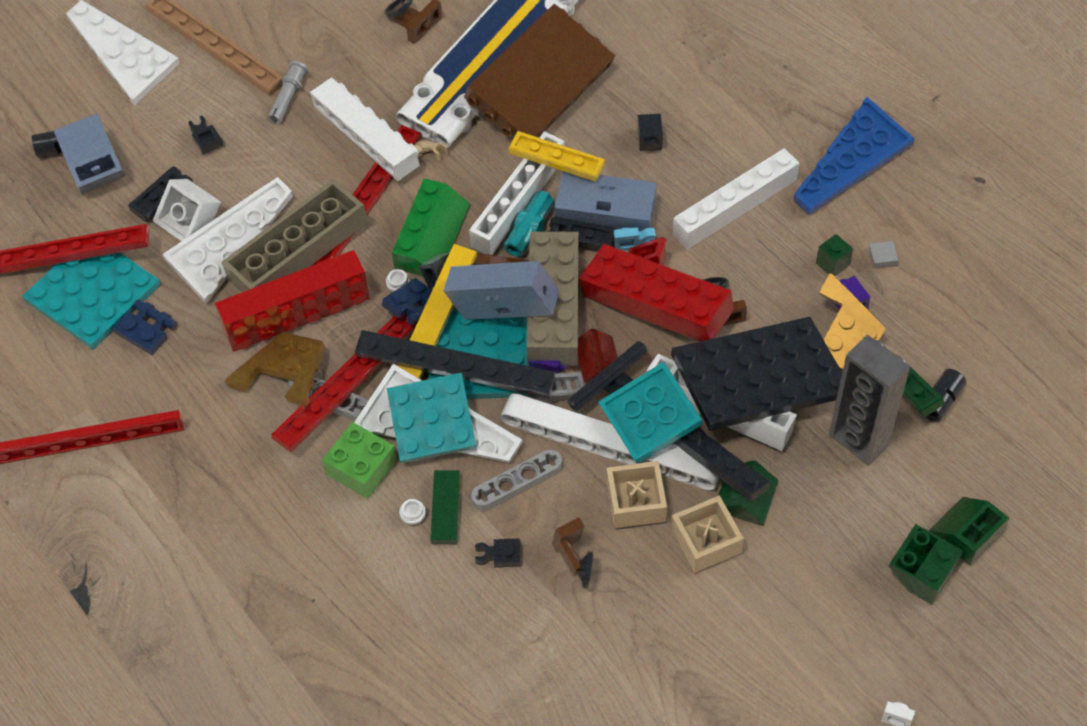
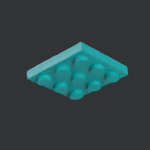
M662 362L598 402L636 464L641 463L704 424L665 362Z
M462 373L386 388L401 464L477 448Z

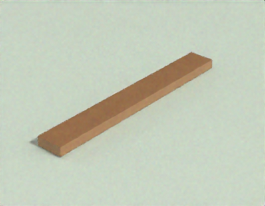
M151 0L145 5L148 12L267 95L271 96L282 86L283 76L173 0Z

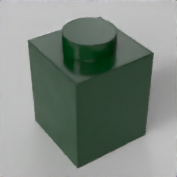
M835 234L818 247L816 264L828 275L831 273L836 276L850 266L853 248Z

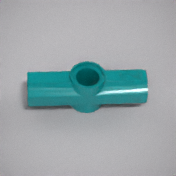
M545 191L536 192L526 210H521L518 213L514 229L504 243V249L511 256L516 258L523 256L530 245V232H542L545 219L555 204L554 198Z

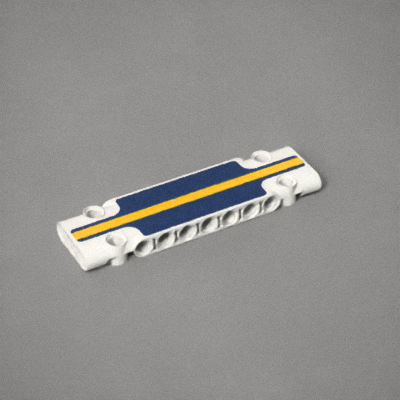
M494 0L428 71L423 83L415 86L413 96L396 113L397 121L401 125L421 132L422 137L435 143H444L449 148L461 133H466L471 129L472 119L475 116H483L477 108L470 106L464 98L467 87L554 3L571 16L574 13V5L580 0Z

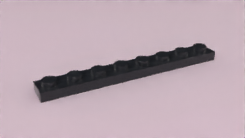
M361 330L355 349L357 357L444 376L462 373L463 380L550 398L556 376L555 372L365 330Z
M623 372L604 390L612 394L633 381V379ZM699 428L673 442L750 502L769 490L770 481Z

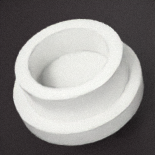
M401 269L392 270L386 278V286L392 292L410 282L409 275Z
M409 499L402 504L399 513L403 522L415 525L425 518L426 510L420 501Z

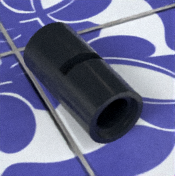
M54 131L32 135V144L37 158L63 153Z
M954 369L944 370L933 386V389L944 398L945 405L927 415L926 419L932 422H940L967 383L965 377L960 372Z

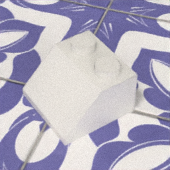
M171 179L167 184L153 222L180 241H183L214 220L221 202L188 179Z

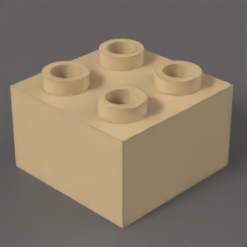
M659 461L607 467L606 483L614 528L666 522L667 503Z
M720 495L672 515L671 531L694 573L742 553L744 538Z

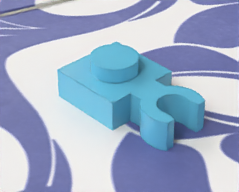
M638 227L614 230V248L626 251L634 246L655 240V229L646 228L638 231Z

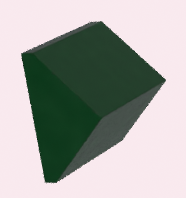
M756 460L744 462L770 481L769 490L750 502L723 481L718 496L720 495L732 517L764 526L778 479Z

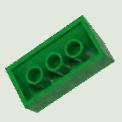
M423 178L392 251L394 269H401L408 273L423 276L419 265L440 253L451 251L469 210L470 202L448 184Z

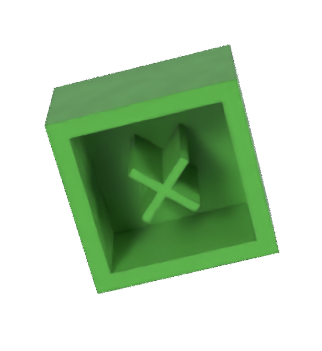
M354 422L348 426L322 459L327 476L367 499L397 461L393 444Z

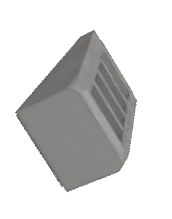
M582 372L556 374L553 384L555 391H551L550 398L532 396L533 399L548 404L568 400L585 385ZM571 381H574L576 389H572ZM561 383H564L565 390H562Z

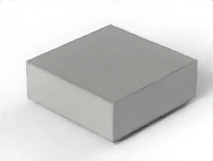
M893 241L869 244L868 249L873 268L896 266L898 264Z

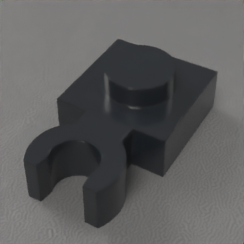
M202 115L199 116L201 121L199 125H194L191 120L188 121L192 138L202 155L224 146L214 126L210 125L207 127L206 119Z
M520 538L493 539L494 546H488L486 543L475 544L476 552L482 551L485 553L483 556L475 557L477 565H485L489 561H494V568L521 567Z

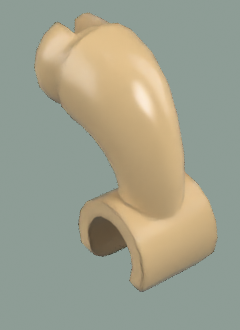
M422 140L414 145L419 153L417 157H420L423 153L434 151L435 159L441 161L440 153L448 155L447 146L444 143Z

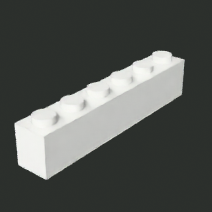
M331 77L310 92L314 107L397 181L420 166L417 157L419 153L415 146L411 143H406L398 131L394 132L390 129L384 119L380 120L370 107H365L356 95L352 96L342 83H337Z
M545 131L540 137L541 139L565 146L564 140ZM523 159L470 228L471 248L484 254L493 255L514 227L518 213L521 210H526L535 193L541 191L556 169Z
M785 148L675 216L673 218L672 235L687 250L797 181L800 163Z

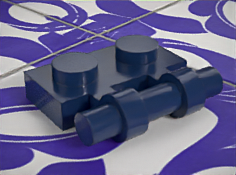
M415 278L383 298L382 306L399 319L407 315V323L413 325L416 322L418 323L432 289Z
M138 299L134 302L133 307L139 310V312L134 315L128 311L112 329L116 335L152 356L168 339L163 330L166 327L174 330L177 326V321L173 320L170 314L156 310L153 304ZM149 317L156 320L153 325L146 322Z

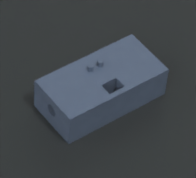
M563 171L555 204V217L616 228V230L638 227V231H642L646 228H651L656 203L657 182L600 175L597 182Z
M539 261L452 266L443 290L465 320L553 315L559 294V289Z

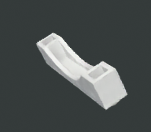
M657 354L647 372L665 362L697 413L700 414L674 360ZM786 412L728 427L782 451L792 435L797 415L792 412Z

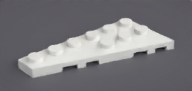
M82 0L66 13L68 20L78 33L83 36L87 45L93 49L97 58L113 79L115 78L134 106L180 64L178 57Z
M278 177L162 254L164 260L207 304L227 279L221 262L268 228L293 197L292 191Z
M393 364L354 423L373 434L396 439L386 388L422 380ZM469 409L477 448L459 451V453L510 463L523 443L522 439Z

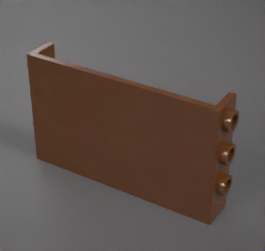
M554 3L467 87L464 98L470 106L477 108L486 120L499 127L506 137L513 140L517 131L539 138L611 66L616 55L606 48L598 38L585 30L582 24L571 18L563 8Z

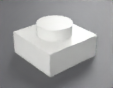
M887 702L881 722L892 726H910L915 711L900 702Z

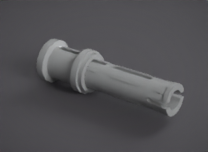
M299 61L290 62L289 71L282 78L280 93L267 116L271 123L274 124L276 121V124H280L282 122V118L294 93L301 89V81L309 72L308 67L304 63Z

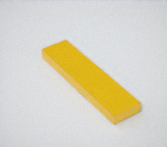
M517 131L508 148L509 154L597 182L605 166V159L520 131Z

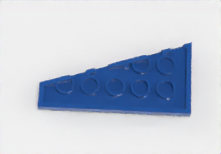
M866 96L861 107L852 115L850 122L847 126H844L827 149L825 156L818 161L811 175L807 176L796 191L793 200L810 215L912 146L915 138Z

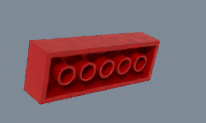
M603 244L579 277L583 297L698 341L715 338L734 310L731 290Z
M355 250L215 302L224 333L232 351L235 352L246 349L260 341L269 340L282 332H290L304 324L316 322L322 317L339 313L353 305H360L369 300L370 296L365 271Z

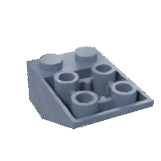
M97 113L54 130L81 194L125 177Z

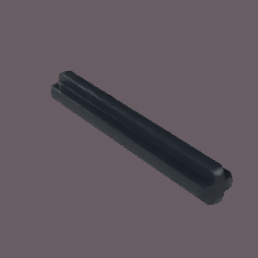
M640 341L633 344L568 399L567 402L570 408L575 411L581 409L644 356L648 351L646 345Z

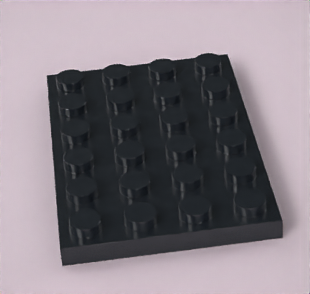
M810 316L673 347L671 350V356L709 431L836 401L842 377L840 367Z

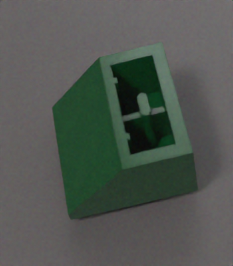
M962 497L929 531L963 550L961 559L971 566L1004 532L1009 517L989 501Z
M915 524L889 563V567L910 593L933 605L956 569L963 550Z

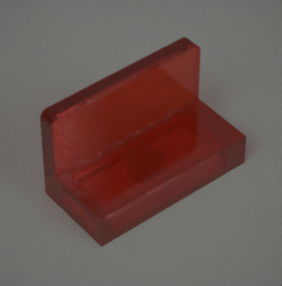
M593 328L578 337V358L585 383H588L617 359L613 337Z

